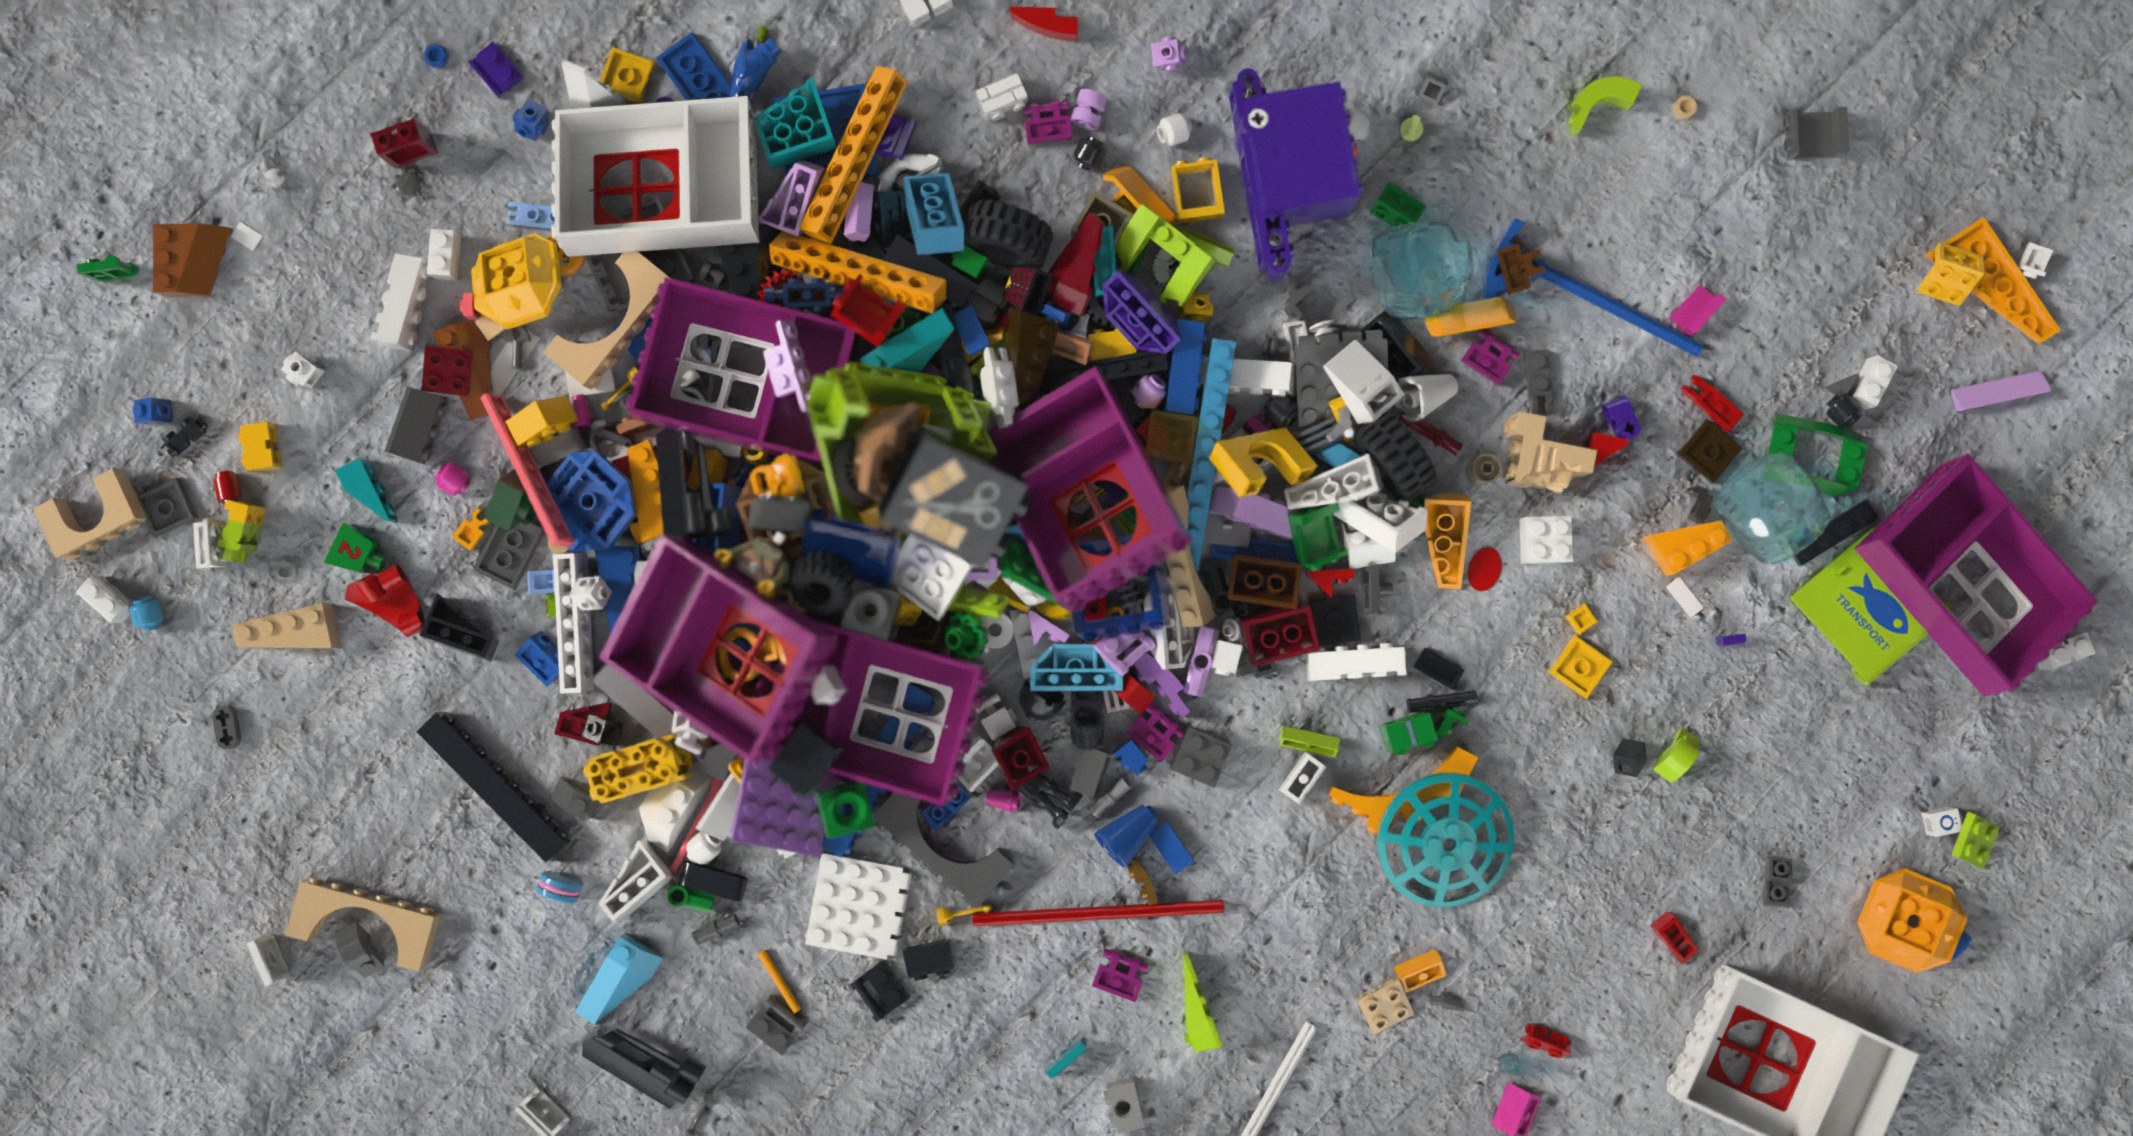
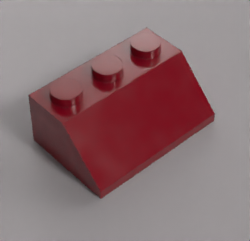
M1306 601L1297 603L1296 610L1281 607L1239 618L1244 641L1253 667L1320 650L1311 608Z

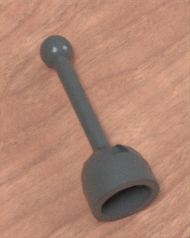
M940 158L937 160V163L916 175L909 172L903 173L897 177L899 188L904 191L905 176L925 175L938 167H944L946 161Z

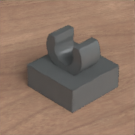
M710 334L697 335L695 337V349H705L708 347V342L718 341V337Z

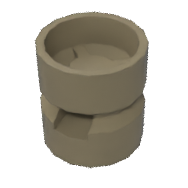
M1481 454L1468 463L1466 468L1467 477L1476 485H1487L1499 478L1502 472V463L1494 454Z

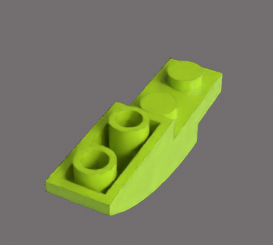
M963 582L948 610L955 613L964 611L967 614L973 612L980 618L982 615L1000 618L1008 604V598L1005 595L965 587Z

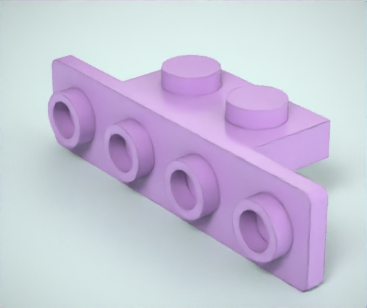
M780 320L776 322L782 344L763 352L776 397H784L796 392L801 410L809 412L807 402L812 389L811 377L804 362L803 350L798 342L797 330L792 321Z

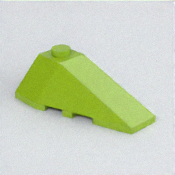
M1187 951L1183 952L1185 1027L1187 1033L1183 1035L1188 1047L1193 1046L1195 1052L1223 1047L1190 958Z

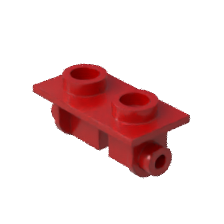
M1535 1023L1526 1024L1524 1032L1527 1035L1520 1038V1041L1527 1043V1047L1535 1050L1542 1049L1547 1051L1549 1056L1559 1059L1571 1054V1051L1567 1050L1571 1046V1040L1567 1036L1551 1031L1549 1038H1547V1028Z

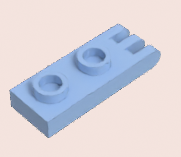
M509 202L508 207L517 209V211L507 212V216L516 218V220H507L506 225L551 230L552 225H555L552 206Z

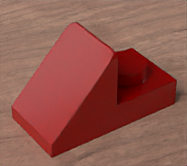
M1354 569L1306 571V576L1327 597L1331 598L1332 580H1335V584H1347L1349 579L1355 578Z

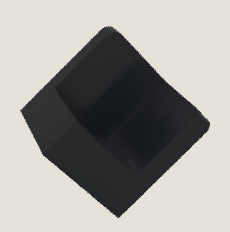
M1622 739L1613 754L1614 770L1618 774L1638 777L1647 761L1645 742Z

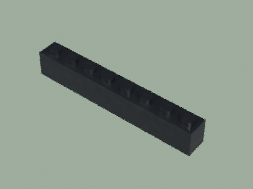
M436 712L417 733L545 863L552 861L571 842L566 830L561 826L557 827L551 821V815L545 810L541 811L535 805V799L528 793L524 794L519 789L520 784L514 778H508L503 773L504 768L498 762H492L487 757L488 752L481 745L478 744L476 746L470 733L463 728L460 729L455 724L456 720L448 712Z

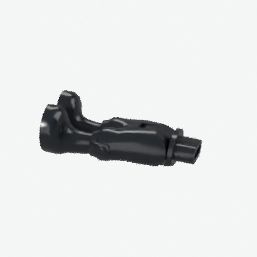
M1039 773L1017 789L1033 803V807L1045 809L1053 819V827L1058 830L1069 816V813L1051 802L1048 796L1054 797L1069 811H1072L1083 795L1079 792L1065 793L1058 789L1059 785L1055 779H1049L1042 773Z

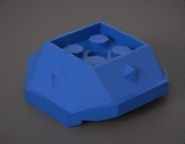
M600 451L569 453L546 483L574 539V543L568 547L572 552L611 549L638 515L631 480ZM591 497H593V499H594V504H593V506L591 505V502H590Z

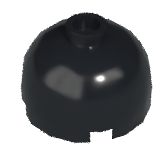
M1030 678L1025 680L1019 693V704L1025 712V716L1032 721L1051 720L1060 713L1066 700L1063 701L1065 696L1060 691H1030Z

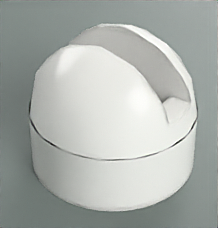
M272 168L264 176L278 189L285 181V175L282 173L278 176L277 173L280 169Z

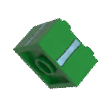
M1420 712L1378 725L1386 752L1397 754L1398 756L1405 755L1406 749L1413 747H1431L1434 745L1433 741L1438 740L1430 713Z

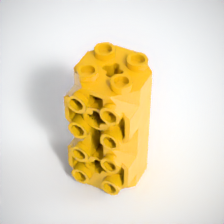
M671 734L590 758L588 764L584 765L583 768L584 774L589 780L590 796L594 801L599 800L601 803H605L693 777V772L689 773V768L694 766L692 753L676 745L675 741L679 736Z

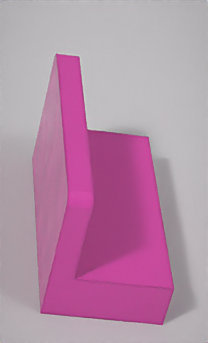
M1699 285L1670 316V320L1688 336H1691L1705 324L1727 299L1720 293L1713 296L1702 285Z
M1508 1083L1492 1121V1126L1510 1136H1527L1542 1096Z

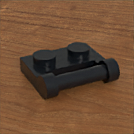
M884 959L849 984L853 990L856 989L868 1006L875 1022L880 1021L891 1011L910 999L909 994ZM869 980L886 1006L880 1009L863 985L864 982Z

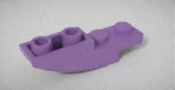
M1129 646L1121 654L1122 657L1125 659L1136 648ZM1144 653L1133 663L1137 669L1134 674L1141 684L1146 682L1149 685L1153 681H1157L1158 684L1155 685V688L1162 697L1166 695L1171 701L1168 706L1175 716L1180 714L1181 717H1184L1190 713L1177 694L1184 687L1168 669H1162L1157 660L1147 653Z

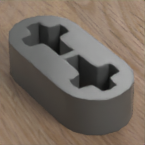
M220 706L212 714L216 742L222 749H234L241 742L238 715L233 707ZM224 713H229V718H226V721L220 718ZM228 735L233 736V740L230 743L224 741V738L228 737Z

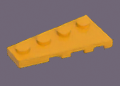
M646 440L627 448L642 543L664 535L658 459L651 440Z

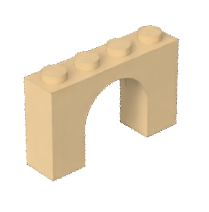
M112 468L92 478L103 501L104 513L100 523L90 531H86L78 525L66 499H51L33 508L55 558L76 559L81 556V552L96 549L101 546L100 542L116 539L120 536V532L133 530L140 526V522L147 519L125 469Z

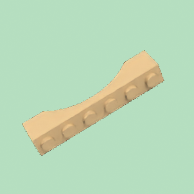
M1184 485L1165 488L1188 531L1189 505ZM1188 544L1185 550L1174 552L1167 556V563L1183 628L1204 626L1215 618L1210 594L1199 580Z

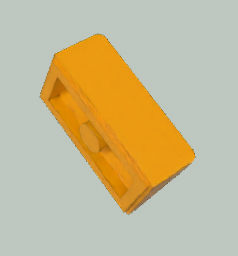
M1431 950L1394 966L1405 993L1447 976L1437 950Z

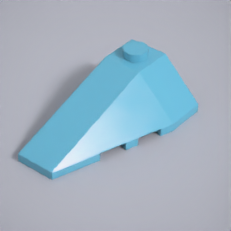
M623 934L618 938L575 1013L595 1025L652 978L664 957L630 935Z

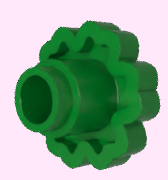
M964 611L950 617V625L945 628V641L947 646L951 648V651L960 658L967 656L969 659L984 652L983 645L989 641L988 630L982 627V619L973 612L967 614Z

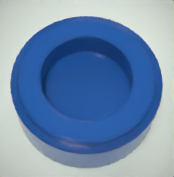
M432 44L426 48L424 59L432 68L439 69L448 63L449 55L441 45Z

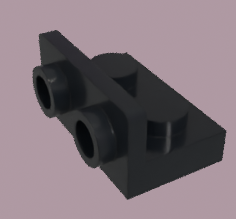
M873 191L870 230L874 238H896L897 235L902 237L907 234L905 191Z

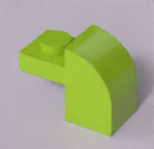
M1682 727L1676 732L1671 746L1659 754L1653 770L1670 783H1673L1695 762L1700 754L1698 747L1701 741Z

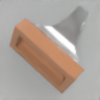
M1088 314L1081 316L1078 323L1070 331L1059 329L1051 352L1084 365L1089 364L1094 346V341L1087 339L1091 333L1087 327L1090 316Z

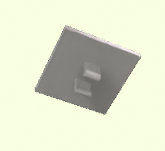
M1208 512L1203 542L1248 548L1251 527L1245 523L1227 519L1225 515Z

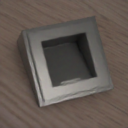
M1429 72L1417 96L1438 105L1449 81Z
M1854 374L1825 388L1834 395L1841 397L1844 394H1848L1860 375Z

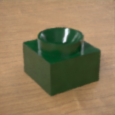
M515 469L497 481L484 519L507 531H510L519 523L528 525L537 514Z

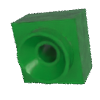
M856 780L815 791L825 837L833 839L875 827L864 782ZM848 803L849 811L847 814L842 815L840 809L843 804Z

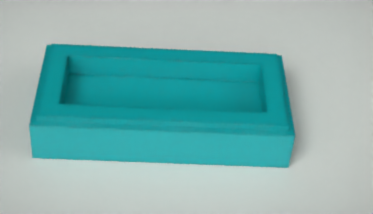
M1080 1038L1046 1068V1074L1050 1079L1057 1076L1086 1051L1084 1041Z

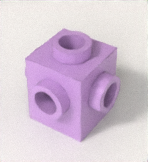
M1176 37L1162 38V42L1151 44L1153 67L1171 72L1179 70V66L1186 65L1185 59L1188 57L1187 47Z

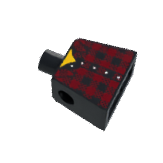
M1013 267L1010 275L1005 276L1002 280V285L1005 287L1002 296L1018 310L1038 316L1053 275L1035 268Z

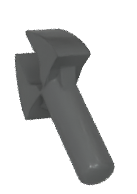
M520 325L521 335L518 339L515 337V327L508 329L504 337V341L513 344L512 367L514 369L522 368V345L525 342H531L528 331L522 325Z

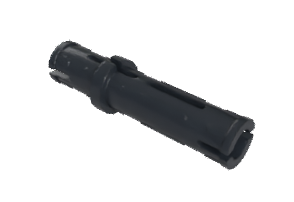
M1476 690L1435 696L1427 694L1426 697L1408 698L1406 700L1407 710L1409 713L1419 711L1435 712L1436 709L1477 705L1478 696Z

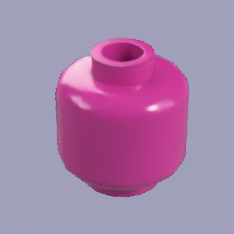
M450 462L447 465L444 463L434 477L437 480L436 486L451 496H456L459 492L464 494L471 483L467 480L469 472L454 462Z

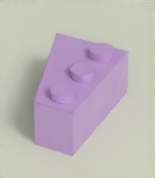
M806 160L795 163L776 194L768 202L765 210L759 215V222L795 236L805 234L799 227L822 181L825 168Z

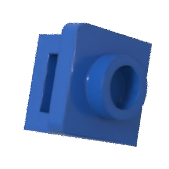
M160 398L134 400V423L171 422L172 401Z

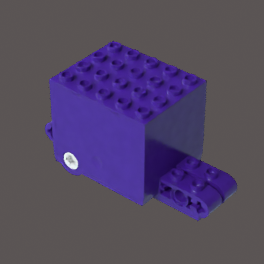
M1246 68L1241 70L1236 81L1232 82L1228 94L1235 130L1234 146L1240 159L1259 273L1265 272L1266 277L1271 281H1280L1286 275L1291 266L1292 257H1294L1293 244L1288 242L1290 226L1348 217L1359 200L1360 194H1363L1362 181L1357 179L1356 171H1359L1358 158L1353 156L1352 148H1355V140L1353 134H1349L1348 125H1351L1349 111H1345L1344 102H1347L1345 88H1341L1340 81L1266 93L1265 85H1261L1257 72ZM1269 241L1276 242L1278 246L1271 245Z

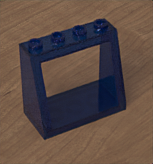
M1133 535L1117 537L1121 546H1125L1130 542ZM1108 539L1078 545L1085 552L1096 556H1107L1113 551ZM1166 560L1146 568L1153 610L1086 622L1085 606L1079 611H1072L1075 634L1085 642H1094L1100 637L1116 638L1119 637V634L1123 633L1138 634L1141 633V630H1161L1164 626L1171 625Z

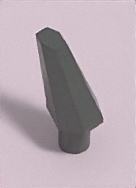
M1441 991L1439 996H1429L1430 1005H1441L1442 1009L1464 1012L1463 1002Z

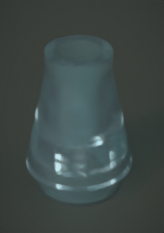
M1508 1052L1499 1058L1498 1068L1504 1075L1519 1076L1522 1073L1521 1061L1516 1054Z

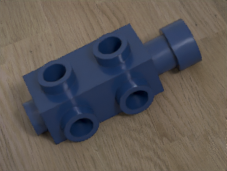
M811 278V283H802V279H788V284H783V289L764 287L765 303L772 305L784 303V308L789 307V309L803 312V307H812L813 311H827L826 306H831V301L835 300V287H830V282H825V278ZM816 290L823 292L824 295L821 299L815 297ZM793 291L800 293L798 300L792 298L791 294Z

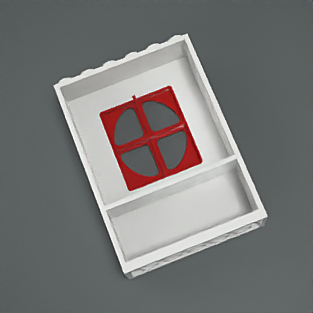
M748 96L555 110V119L552 120V129L555 134V140H552V151L555 154V161H552V172L555 175V182H552V193L555 196V203L551 207L552 215L555 218V225H552L551 231L552 237L557 240L559 248L563 249L567 257L759 243L757 136L754 120L755 114ZM643 159H652L662 163L673 173V181L670 183L642 184L641 161ZM632 161L631 185L600 187L601 179L609 169L620 162ZM669 191L674 193L673 200L665 210L652 218L642 219L641 197L643 194ZM632 195L633 217L629 221L613 217L602 208L600 199L604 196Z
M1722 964L1721 968H1718L1715 972V982L1712 989H1709L1705 995V1004L1702 1011L1700 1010L1696 1015V1025L1693 1031L1687 1035L1685 1050L1677 1058V1068L1674 1074H1671L1668 1078V1088L1666 1091L1678 1100L1755 1136H1883L1918 1058V1054ZM1749 1020H1760L1766 1023V1028L1756 1049H1750L1729 1039L1727 1033L1730 1028L1738 1023ZM1776 1029L1784 1031L1795 1047L1797 1062L1794 1067H1789L1766 1056V1049ZM1723 1046L1744 1054L1751 1060L1745 1076L1739 1085L1734 1084L1722 1069L1719 1052ZM1761 1064H1765L1789 1076L1787 1084L1776 1091L1754 1093L1750 1090V1085Z

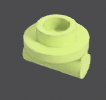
M1412 115V118L1403 121L1400 133L1404 139L1415 141L1421 137L1423 133V125L1420 122L1421 117Z

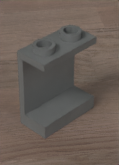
M1837 107L1832 112L1797 113L1796 108L1791 109L1783 117L1782 127L1786 133L1783 148L1784 152H1787V159L1836 158L1850 152L1847 107Z

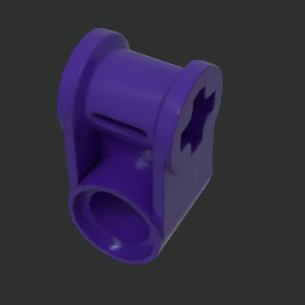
M1621 396L1602 406L1603 413L1616 437L1630 441L1639 435L1641 427L1626 396ZM1624 428H1630L1631 432L1625 433Z

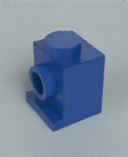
M1131 739L1113 753L1116 758L1120 755L1122 759L1119 762L1127 772L1131 769L1136 776L1148 768L1145 764L1149 761Z

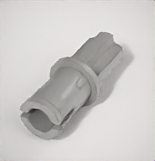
M1120 778L1107 792H1103L1104 795L1090 807V812L1096 818L1101 817L1113 804L1116 806V802L1131 788Z

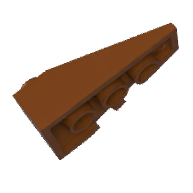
M475 321L455 323L433 331L437 346L473 351L469 395H459L470 420L487 415L488 413L481 397L485 393L492 394L490 377L491 341L486 339Z

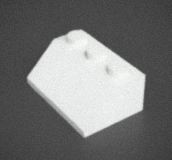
M732 773L696 827L699 831L722 841H725L728 837L730 838L740 783Z

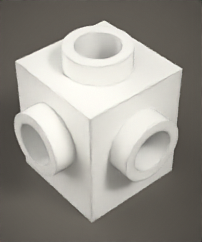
M298 352L290 354L284 360V366L281 369L287 374L285 378L296 386L300 384L309 389L315 385L325 372L315 364L317 360L306 352L304 354Z
M600 576L583 577L577 579L569 597L580 610H599L604 608L612 591Z

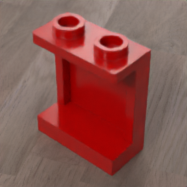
M859 273L855 280L850 278L843 290L846 293L844 295L839 293L832 305L835 306V309L831 316L878 347L907 304L899 299L895 306H893L861 284L860 281L863 275Z

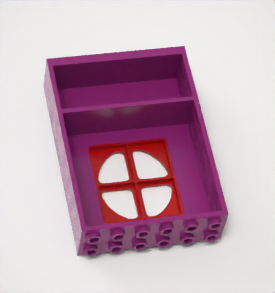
M1093 367L1013 415V423L1009 427L998 428L997 425L987 431L997 451L992 460L1021 473L1028 485L1026 491L1032 494L1031 502L1022 518L1018 519L1015 517L1055 601L1070 612L1081 610L1089 601L1102 598L1108 590L1124 585L1127 579L1145 573L1146 568L1153 564L1164 562L1167 556L1174 552L1185 550L1188 544L1193 542L1112 385L1096 367ZM1098 481L1113 482L1123 487L1129 495L1124 501L1104 511L1092 489V485ZM1084 491L1095 512V516L1078 528L1070 530L1068 526L1070 504L1078 492ZM1134 506L1137 511L1136 530L1130 542L1125 546H1121L1110 525V519L1129 507ZM1101 526L1113 551L1107 556L1089 554L1077 545V538L1095 527Z
M661 535L599 658L748 762L754 763L776 758L782 749L781 744L784 738L792 731L791 725L794 719L803 710V702L814 689L813 683L817 676L823 672L827 657L834 651L838 636L775 594L772 598L766 597V591L760 595L758 583L731 565L727 568L721 567V559L716 561L714 554L690 538ZM745 622L758 624L761 627V632L749 653L726 638L725 634L730 627ZM770 634L777 638L784 651L786 669L783 675H780L758 659L759 653ZM719 646L724 647L743 660V666L732 686H729L724 681L718 669L716 652ZM752 668H755L776 683L777 687L773 693L762 698H750L741 694V688Z

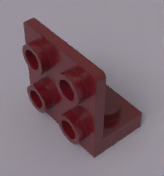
M427 342L424 353L421 391L468 396L473 351L440 347L436 343Z

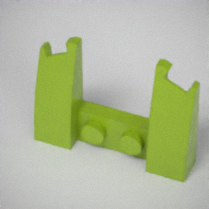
M1141 204L1115 246V255L1118 254L1123 265L1120 267V270L1127 273L1149 240H1153L1181 262L1160 296L1159 301L1166 304L1167 299L1179 301V306L1183 307L1217 259L1148 206Z

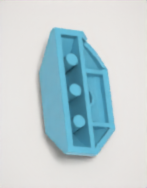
M1052 644L1030 667V691H1123V676L1119 675L1093 648L1095 644Z

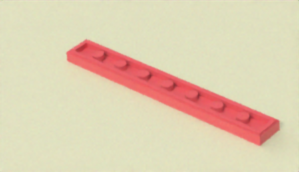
M485 393L481 397L483 405L551 544L570 547L574 543V539L527 444L517 446L506 421L513 416L503 396Z

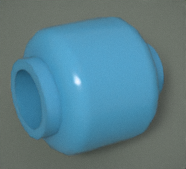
M152 596L137 598L133 600V604L129 607L133 625L137 628H143L144 631L157 629L158 624L164 620L161 603L159 600L153 599Z

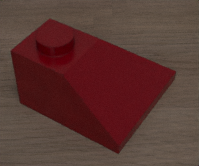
M1016 726L999 737L991 750L1012 791L1050 767L1033 732L1027 726Z

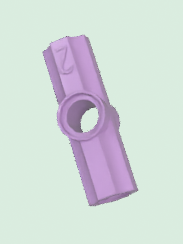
M1200 626L1193 655L1190 659L1183 693L1198 697L1203 696L1220 631ZM1199 655H1203L1207 659V665L1204 668H1198L1195 665V659Z

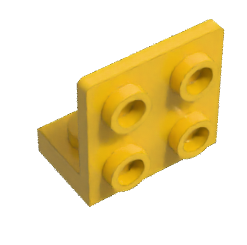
M1939 242L1935 248V264L1918 286V293L1960 306L1984 274L1983 256Z

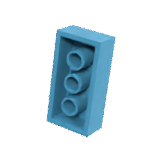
M950 174L905 176V204L917 255L964 251V227Z

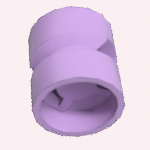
M1081 89L1076 101L1078 107H1075L1073 110L1071 122L1084 129L1098 130L1102 119L1100 113L1104 112L1108 98L1097 91Z

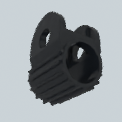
M1071 691L1070 739L1073 740V744L1077 745V748L1089 749L1091 751V748H1097L1101 744V740L1104 739L1103 691H1096V700H1078V691ZM1083 708H1091L1096 711V717L1078 716V711ZM1082 727H1092V728H1091V729H1083Z

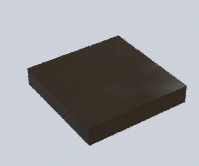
M1706 419L1676 455L1712 484L1742 450V447Z

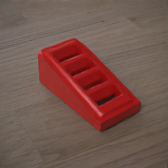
M1665 912L1651 924V928L1680 964L1683 965L1699 951V948L1681 923L1671 913ZM1674 930H1677L1668 938V935H1670ZM1681 937L1683 938L1676 945H1674V943L1678 941ZM1686 944L1689 945L1684 951L1679 953V950L1682 949Z

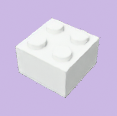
M1571 516L1524 517L1519 519L1521 564L1573 562Z

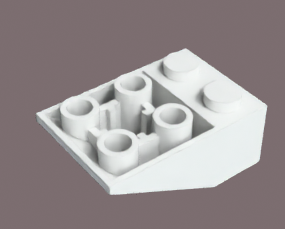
M1353 340L1323 366L1357 423L1376 421L1404 396L1394 376L1357 340Z

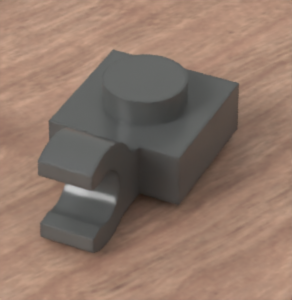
M1248 656L1250 663L1237 667L1236 675L1240 677L1253 672L1254 677L1258 678L1276 672L1278 669L1275 661L1253 667Z

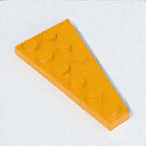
M1985 217L1980 218L1943 242L1983 256L1984 274L1971 293L2034 342L2040 344L2061 331ZM1934 248L1924 256L1935 264Z

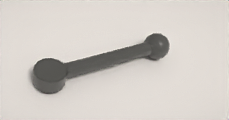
M707 1092L703 1096L704 1101L690 1129L686 1130V1136H694V1129L708 1102L713 1099L712 1093Z

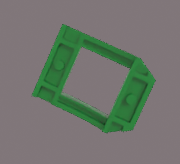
M1776 414L1762 481L1804 488L1833 497L1852 492L1859 487L1867 444L1846 428L1819 421ZM1798 430L1843 440L1835 481L1789 471Z

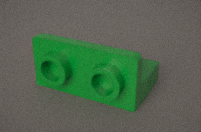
M1388 182L1370 209V213L1397 231L1408 235L1427 205Z

